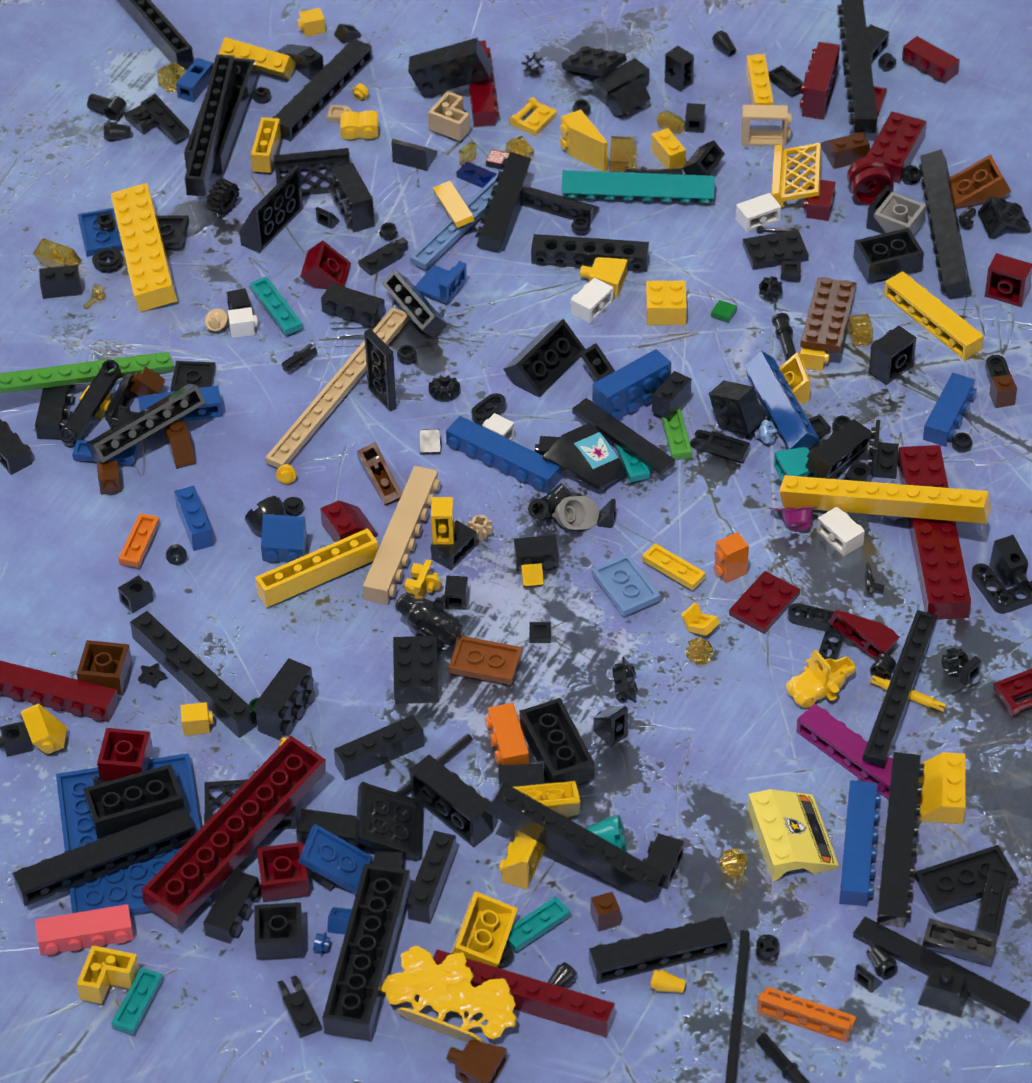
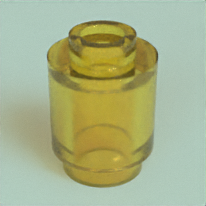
M664 110L657 116L658 127L662 129L668 128L672 134H680L685 127V121L682 120V117L670 111Z

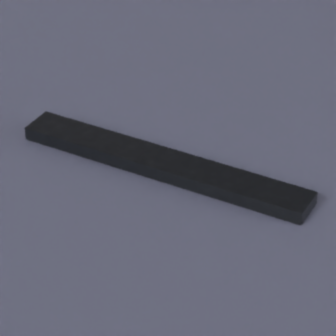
M866 916L853 932L854 938L869 946L877 945L892 958L929 976L933 967H951L954 973L966 977L969 998L1017 1023H1020L1030 1008V1001Z
M744 930L740 932L725 1083H735L750 938L749 931Z

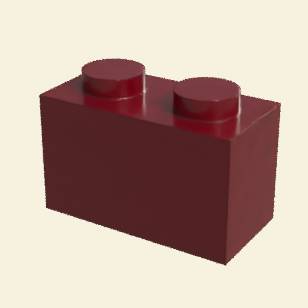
M820 180L819 196L805 198L803 210H807L806 218L829 221L836 182ZM808 187L807 191L814 190V187Z

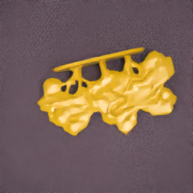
M413 946L409 951L401 954V965L404 972L388 975L381 987V991L386 993V999L389 1004L396 1005L405 1001L411 1002L414 1010L403 1007L397 1009V1013L403 1018L466 1043L470 1040L483 1042L480 1037L468 1031L471 1028L481 1027L483 1033L488 1038L496 1039L501 1036L505 1028L515 1026L516 1016L512 1011L516 1003L513 996L509 993L510 988L506 980L503 978L491 979L480 986L473 987L470 984L473 974L470 968L465 966L466 958L463 952L447 955L442 964L436 965L431 952L419 946ZM417 994L420 996L418 1002L415 1001V996ZM426 1005H431L439 1015L435 1019L419 1013V1011ZM455 1011L462 1016L463 1024L460 1028L443 1022L447 1012ZM465 1011L469 1013L467 1018L464 1016ZM477 1013L483 1014V1017L477 1022L476 1020H472L471 1023L469 1022L473 1015ZM484 1020H488L487 1025H482L481 1023Z

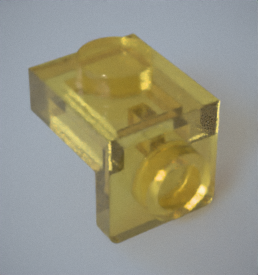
M523 136L512 138L506 142L505 152L510 153L511 151L528 158L534 155V149Z

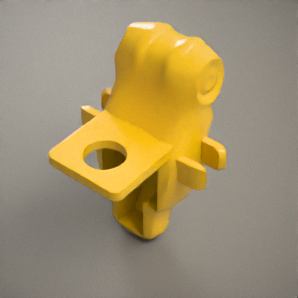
M813 650L811 658L806 659L808 665L804 667L805 672L792 677L786 683V689L795 703L803 708H808L817 700H822L825 697L830 701L837 699L835 693L839 692L846 679L855 673L856 665L846 656L837 660L824 659L817 650Z

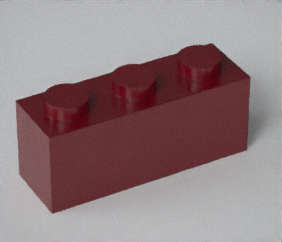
M918 36L903 46L902 61L943 84H946L959 72L960 59Z

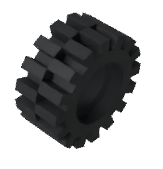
M220 178L215 181L216 184L213 183L212 190L209 189L208 192L210 194L207 195L208 200L206 204H208L207 208L224 216L228 214V211H232V207L236 206L234 203L238 201L239 188L237 184Z

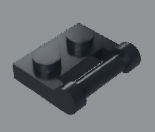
M140 106L124 113L125 119L141 134L157 125Z

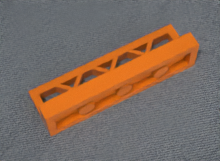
M768 986L764 993L761 992L758 997L757 1013L846 1043L856 1022L857 1016Z

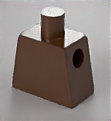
M470 1040L463 1051L451 1047L446 1060L455 1063V1077L462 1083H496L507 1063V1048Z

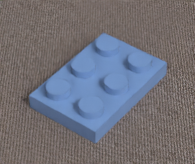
M629 554L592 569V576L623 617L660 601L661 595Z

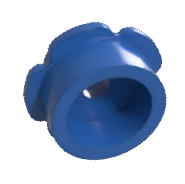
M326 932L324 934L317 933L313 951L318 952L319 955H322L323 951L328 952L331 938H327Z

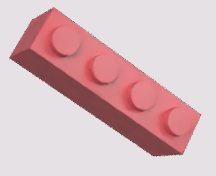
M128 904L35 920L41 956L54 955L66 951H78L90 948L92 945L101 947L103 945L125 943L134 940Z

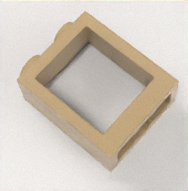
M743 105L741 146H775L780 144L786 146V140L790 139V127H787V125L791 124V113H788V105ZM750 119L782 120L781 130H750Z

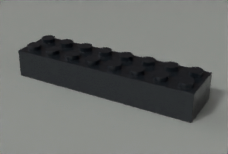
M235 58L236 75L212 169L214 173H223L257 78L255 60ZM204 100L202 102L200 111L198 113L197 119L195 121L194 127L192 129L191 135L189 137L188 143L184 151L186 169L188 167Z
M364 864L322 1017L324 1033L371 1041L383 995L381 987L388 976L411 887L410 870Z

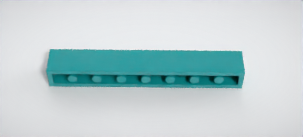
M563 170L562 194H566L567 198H577V195H585L586 199H596V195L604 196V199L614 200L615 196H623V200H634V197H642V201H653V198H661V201L672 202V198H680V202H691V199H699V203H710V200H714L715 176Z

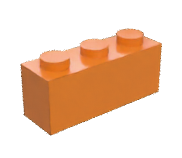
M514 703L488 707V717H485L486 729L491 730L492 733L490 734L491 746H496L497 751L494 752L496 763L501 765L529 764V752Z

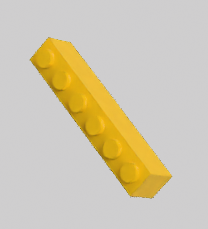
M902 271L885 281L884 296L963 360L982 350L984 336L981 332L973 328L966 320L958 316L938 298L934 297L926 288L914 281L912 277H909Z
M367 528L256 576L257 595L267 608L374 561L378 551V541Z

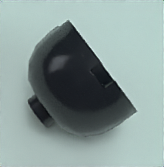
M271 496L257 503L259 508L255 511L250 509L245 516V521L255 533L262 535L263 514L287 516V509L279 497Z

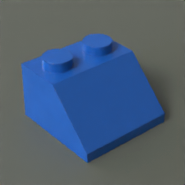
M263 514L261 539L263 561L289 563L306 555L308 541L305 517Z

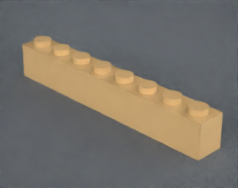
M419 466L413 467L363 584L364 600L388 605L391 597H395L397 583L401 582L403 577L404 566L407 567L409 563L410 551H414L416 537L421 535L422 523L428 518V508L431 506L432 497H435V492H438L440 489L441 480L438 479V470Z

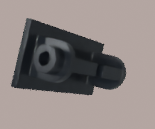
M622 657L623 663H617L612 668L613 680L616 684L614 685L615 697L619 702H625L627 699L632 698L634 703H636L638 688L633 677L636 676L635 668L632 663H628L625 657Z

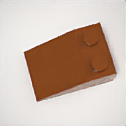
M991 154L950 177L956 208L982 204L990 196L1000 198L1012 192Z

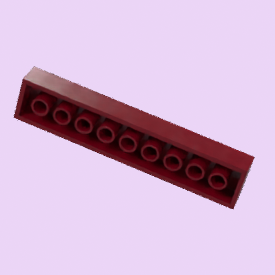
M940 445L899 447L897 465L901 484L949 488ZM907 517L925 612L938 615L937 620L969 618L971 597L956 522Z
M290 735L142 889L143 904L179 929L232 873L233 869H236L326 774V759Z

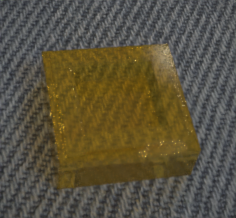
M472 141L459 150V163L464 168L477 158L476 143Z

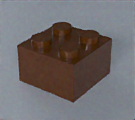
M86 640L77 670V679L117 689V694H122L132 662L129 644Z

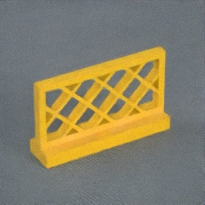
M821 143L783 149L782 144L775 145L772 196L781 207H784L785 201L819 196ZM810 151H815L812 155L807 154ZM797 154L794 158L788 157V155ZM802 157L806 158L802 163L798 162ZM811 162H814V163H815V164L812 165L811 167H808V166H807V165H808L809 163H811ZM792 165L797 166L792 171L789 170ZM802 169L805 170L801 175L797 174ZM810 174L814 175L811 179L806 178ZM792 177L796 178V179H795L794 181H792L791 183L788 182V180L791 179ZM801 181L804 182V184L801 187L796 186ZM808 187H814V190L806 191ZM791 189L795 190V192H793V193L786 194V193H788Z

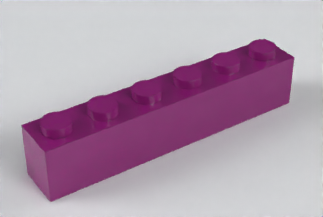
M816 704L797 718L796 732L863 782L877 783L876 792H881V795L889 800L892 758L887 757L884 767L862 761L868 742L860 734L853 732L842 721H838L827 710L822 709Z

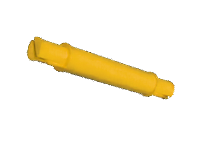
M873 675L870 684L879 686L882 690L887 691L890 680ZM913 689L908 699L929 709L934 708L941 712L945 711L944 708L947 705L935 700L934 697Z

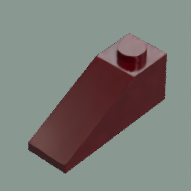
M836 610L829 621L830 625L874 660L878 654H889L900 638L894 630L888 628L883 623L840 610Z

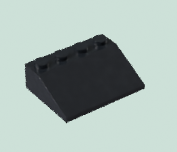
M295 165L252 209L239 231L241 246L261 253L302 211L300 166Z

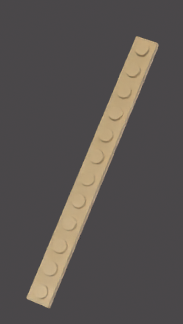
M392 307L374 328L373 332L388 346L410 320V316L406 312ZM365 340L265 457L267 464L276 468L289 464L367 371Z

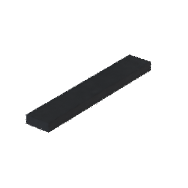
M585 398L572 408L574 415L587 424L591 423L601 434L658 474L662 475L675 465L674 458L588 398Z

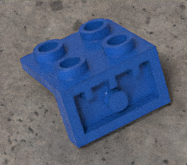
M459 261L450 271L432 265L415 287L421 294L447 304L467 281L466 263Z

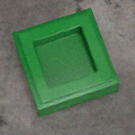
M719 300L711 311V317L729 323L737 312V306Z

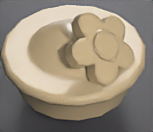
M218 308L211 310L205 318V325L211 331H221L228 323L227 313Z

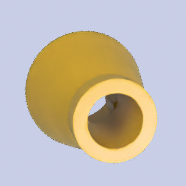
M661 968L660 971L654 969L650 988L655 989V992H677L683 994L686 980Z

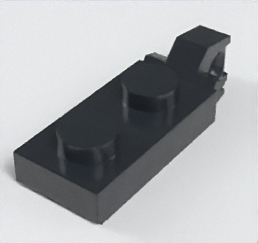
M402 237L395 242H390L358 260V264L372 276L400 260L401 255L408 250V241Z

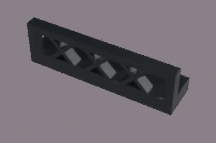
M523 186L520 191L521 206L574 220L577 217H585L591 225L599 212L598 206L532 187L527 188Z

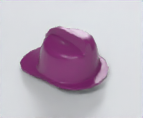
M817 507L769 509L781 510L785 525L791 530L799 531L810 528L812 511Z

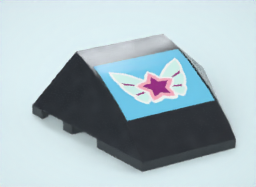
M591 423L563 434L542 458L547 462L550 459L559 464V468L563 471L568 469L576 473V478L597 489L617 482L627 475L614 449Z

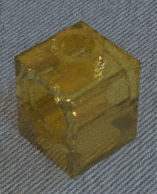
M175 61L158 69V85L168 93L177 90L176 83L186 70Z
M869 315L849 316L848 333L852 345L872 344L874 329Z

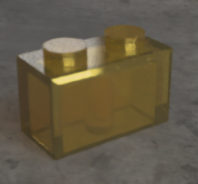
M611 136L609 172H625V167H629V169L636 168V157L633 156H637V145H634V137Z
M42 238L33 253L42 266L50 268L68 265H78L79 267L82 262L74 249Z

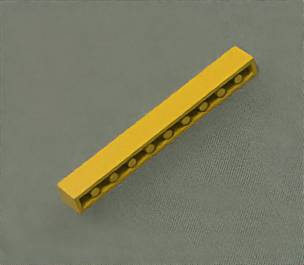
M784 475L779 491L783 506L787 508L817 507L813 510L830 511L838 507L843 512L971 523L987 524L992 508L989 492L981 490Z

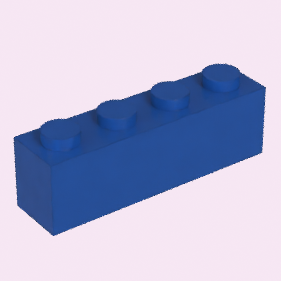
M952 372L924 425L923 440L946 447L949 440L954 438L956 426L960 427L963 413L968 412L970 399L974 400L977 388H974L975 379Z
M219 386L199 388L206 403L175 421L184 419L187 422L223 417ZM174 392L138 396L140 412Z

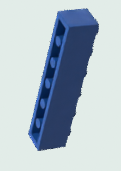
M760 351L744 366L748 372L747 377L754 383L755 391L761 396L763 403L769 410L771 420L779 428L777 431L785 439L786 447L788 449L806 447L809 450L819 440V437L774 357Z
M459 416L446 430V444L451 448L457 449L469 457H473L486 465L500 470L502 473L529 484L537 490L548 494L562 479V470L559 468V464L550 459L547 462L542 459V455L462 416Z
M850 780L839 904L867 907L868 898H873L874 884H869V880L874 879L875 865H871V860L875 861L877 847L872 846V842H877L878 829L874 828V824H878L879 810H875V806H880L881 792H876L877 783Z

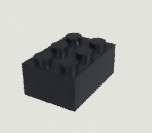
M350 163L332 168L330 183L333 191H331V197L333 202H337L339 213L344 215L346 226H350L353 233L375 227L373 198L355 165Z
M909 228L855 240L853 258L868 283L893 277L902 271L907 274L922 270L924 252Z
M437 636L393 637L395 704L439 703Z
M290 658L287 659L255 703L258 732L277 740L290 733L293 723L302 716L304 708L313 701L315 696L313 689L314 678L312 677L310 666Z

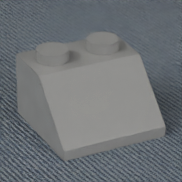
M891 192L874 213V217L886 233L909 228L912 234L915 235L925 221L926 205Z

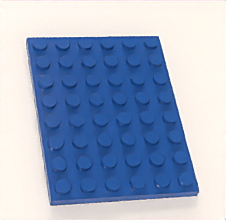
M189 753L150 759L148 770L169 764L172 765L183 796L184 807L195 827V833H197L201 827ZM98 767L56 774L65 851H70L86 843L99 840L89 815L83 788L94 786L92 775L99 777ZM183 846L69 889L72 914L127 904L130 915L153 911L143 904L142 889ZM211 895L203 903L212 902Z

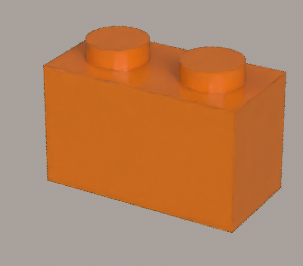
M738 532L716 541L714 572L725 583L747 574L749 545Z

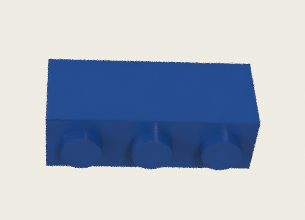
M195 486L175 490L176 508L193 551L214 546L212 529Z

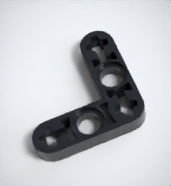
M979 563L973 566L972 581L997 613L1006 614L1032 604V581L1022 589L1016 586L1006 590L988 565ZM994 586L997 590L990 591L986 587ZM1024 594L1027 598L1019 599L1016 595Z
M800 603L790 605L788 608V620L795 625L825 631L819 653L824 659L837 660L845 636L827 623L835 611ZM820 616L824 620L820 622L813 620V617ZM837 637L839 641L831 642L828 638ZM828 649L832 650V654L827 657Z

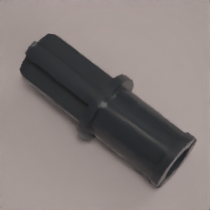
M308 344L302 350L295 351L293 356L282 362L283 370L290 372L299 365L303 366L305 361L317 354L316 347L310 349L314 345Z

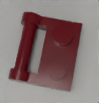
M1032 669L994 683L993 689L1007 707L1010 716L1018 715L1019 711L1032 707V697L1018 703L1014 701L1032 693Z

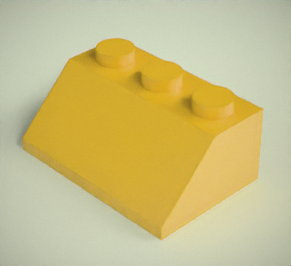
M942 752L921 763L924 764V775L919 777L918 783L923 784L922 796L918 797V803L921 804L918 821L963 824L966 808L965 754Z
M575 781L514 787L566 818L579 815L580 797Z
M516 829L515 840L510 842L507 848L506 860L502 859L499 872L502 873V883L528 890L547 846Z
M474 891L466 908L451 954L463 952L467 959L498 967L518 908Z

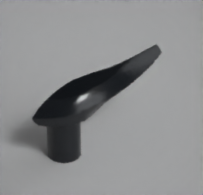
M867 562L865 569L867 591L869 593L872 591L883 593L885 585L875 583L871 566Z

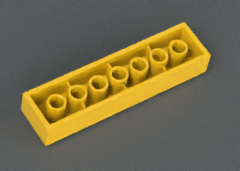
M144 183L111 193L131 285L140 312L177 302L156 209L148 184Z

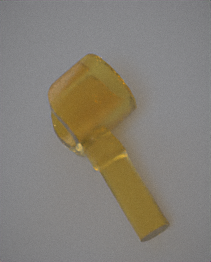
M100 285L93 287L92 294L94 296L83 306L86 310L97 300L105 299L104 289Z

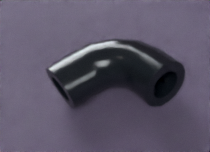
M560 483L543 498L531 501L528 506V513L537 520L547 519L555 513L557 505L565 497L573 495L564 484Z

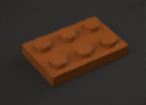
M460 636L448 667V673L512 685L522 656V647Z

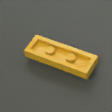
M656 543L642 555L643 562L692 591L706 578V572Z

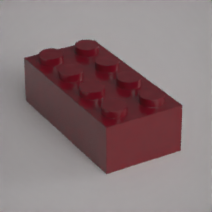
M818 41L817 48H813L811 57L813 60H809L808 71H806L804 78L805 83H802L800 94H803V97H801L799 108L802 109L803 117L824 120L838 75L839 44Z
M891 111L866 157L875 156L883 159L893 182L900 184L903 179V169L911 164L925 139L927 121Z

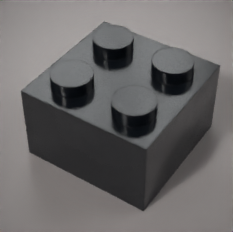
M898 325L893 330H889L879 340H875L871 345L869 374L883 384L888 385L913 367L917 337Z
M723 380L708 393L719 427L750 434L764 420L753 386Z
M301 902L254 905L256 958L303 957Z

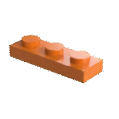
M139 513L118 558L119 564L136 568L140 567L160 524L159 517Z

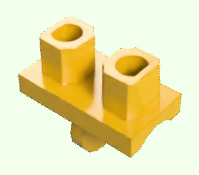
M426 559L424 565L413 563L411 577L418 579L407 578L404 584L405 592L414 594L415 598H421L424 596L425 591L431 593L433 590L436 591L441 588L442 582L438 578L439 575L433 573L430 569L432 560Z

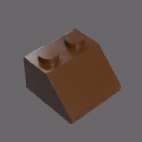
M861 132L821 142V147L833 169L852 165L857 160L866 157L870 150V143L864 133Z

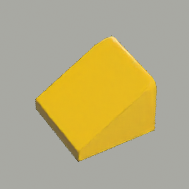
M542 563L521 565L522 586L544 584Z

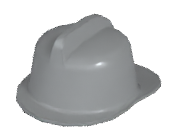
M569 496L565 497L557 505L552 517H555L558 524L564 528L584 530L596 525L599 519V510L596 503L589 497Z

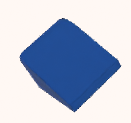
M333 907L328 916L327 931L329 933L345 934L352 909Z

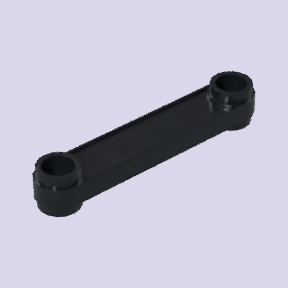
M110 359L102 364L100 371L71 417L61 429L60 439L67 447H75L76 440L81 439L114 384L120 378L121 368L116 361Z

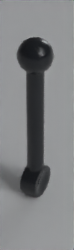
M758 226L756 228V232L759 234H762L763 232H786L796 230V228L794 227L790 229L764 228L763 226Z

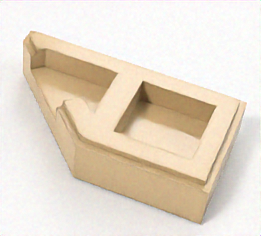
M330 105L327 122L340 123L341 113L352 111V109L348 106Z

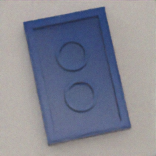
M114 208L78 214L86 257L93 256L97 251L105 248L124 251ZM105 212L112 214L114 217V228L109 231L100 230L96 219L99 214Z
M314 824L310 829L298 863L356 895L364 864H370L373 856Z

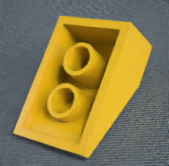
M578 110L561 116V125L559 126L561 148L566 150L569 156L603 172L607 171L608 142L583 111Z

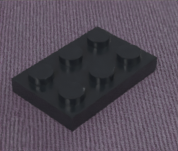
M584 46L563 61L562 68L563 70L604 77L627 61L626 54L617 51Z
M799 230L744 238L742 242L752 270L781 266V261H809V254Z

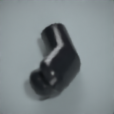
M970 206L959 215L958 218L962 228L969 229L972 227L974 220L971 221L970 218L976 214L974 207Z

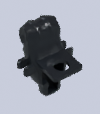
M402 594L395 604V609L405 617L408 625L416 631L417 634L415 636H437V646L439 648L448 650L453 647L456 639L461 636L463 625L458 619L451 617L443 610L446 596L436 597L433 602L423 597L414 598L408 594Z

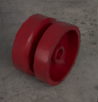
M863 157L854 162L847 171V179L853 196L860 204L871 205L885 185H889L892 190L894 188L888 167L880 157Z

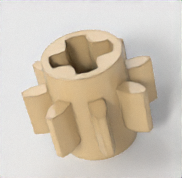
M485 515L473 516L472 521L467 522L468 527L477 531V540L479 541L486 540L488 534H493L492 520H487Z

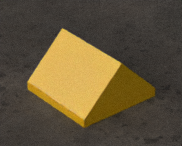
M797 352L779 368L798 402L805 403L809 402L811 381L802 358Z

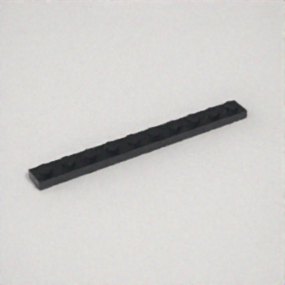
M920 610L916 611L865 748L862 761L884 767L938 615Z

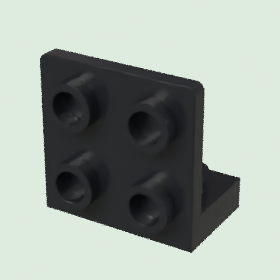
M990 196L978 211L990 238L996 239L1006 226L1027 233L1031 231L1029 221L1022 211L1023 208L1018 203H1011L1001 197Z
M876 420V427H871L870 437L874 441H870L869 454H873V456L868 458V465L873 466L872 477L896 479L899 444L879 442L880 420Z

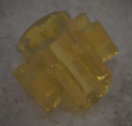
M702 637L688 641L690 646L686 648V656L691 662L695 661L696 665L710 661L709 656L712 655L713 649L708 640H703Z
M738 848L723 851L724 856L719 859L721 871L728 873V877L744 874L743 869L748 865L746 855L743 852H739Z

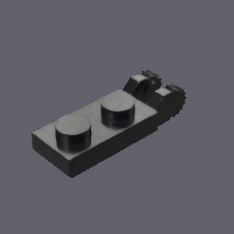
M700 429L695 432L696 438L690 441V445L694 449L708 451L741 462L744 461L750 449L749 442Z
M297 975L291 977L292 986L296 991L294 993L288 994L283 980L277 982L283 1004L298 1037L301 1038L322 1030L317 1015L305 990L302 989Z

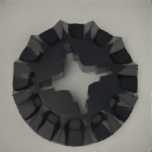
M113 248L101 249L92 257L95 269H99L101 272L104 270L108 272L112 269L117 270V267H121L122 261H124L122 253Z
M440 375L439 378H433L432 382H429L428 391L437 400H451L460 393V382H457L456 378H451L449 375L446 377Z

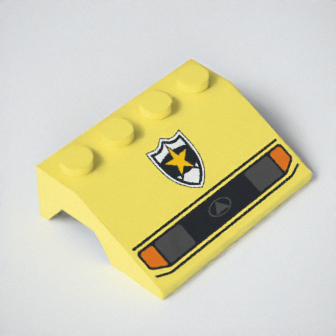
M772 789L749 793L748 813L772 882L777 881L787 871L805 868L812 874L839 869L836 856L812 794Z

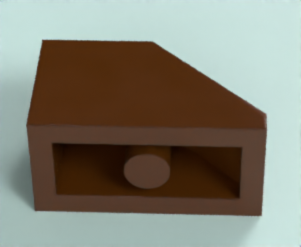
M184 419L165 426L166 441L176 469L195 465L196 460Z

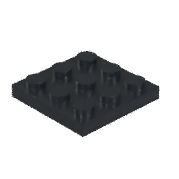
M361 782L358 786L355 842L386 852H402L403 857L417 861L421 857L423 801Z

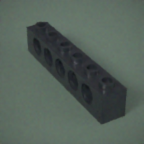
M533 235L531 264L581 267L583 265L592 267L595 259L601 257L626 259L627 271L647 272L649 242Z

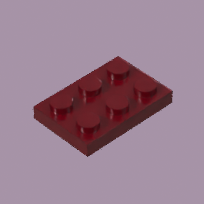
M764 571L729 609V616L765 634L800 595V589Z

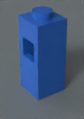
M200 58L193 62L176 83L178 98L193 103L209 84L214 65L213 62Z

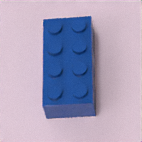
M657 349L649 352L593 383L592 402L620 420L624 416L652 402V394L671 375V362Z

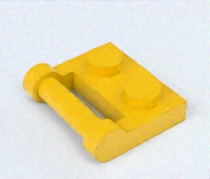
M531 97L516 115L514 114L509 118V122L518 129L538 136L557 117V110L543 105L537 99ZM531 109L534 110L525 121L521 120Z

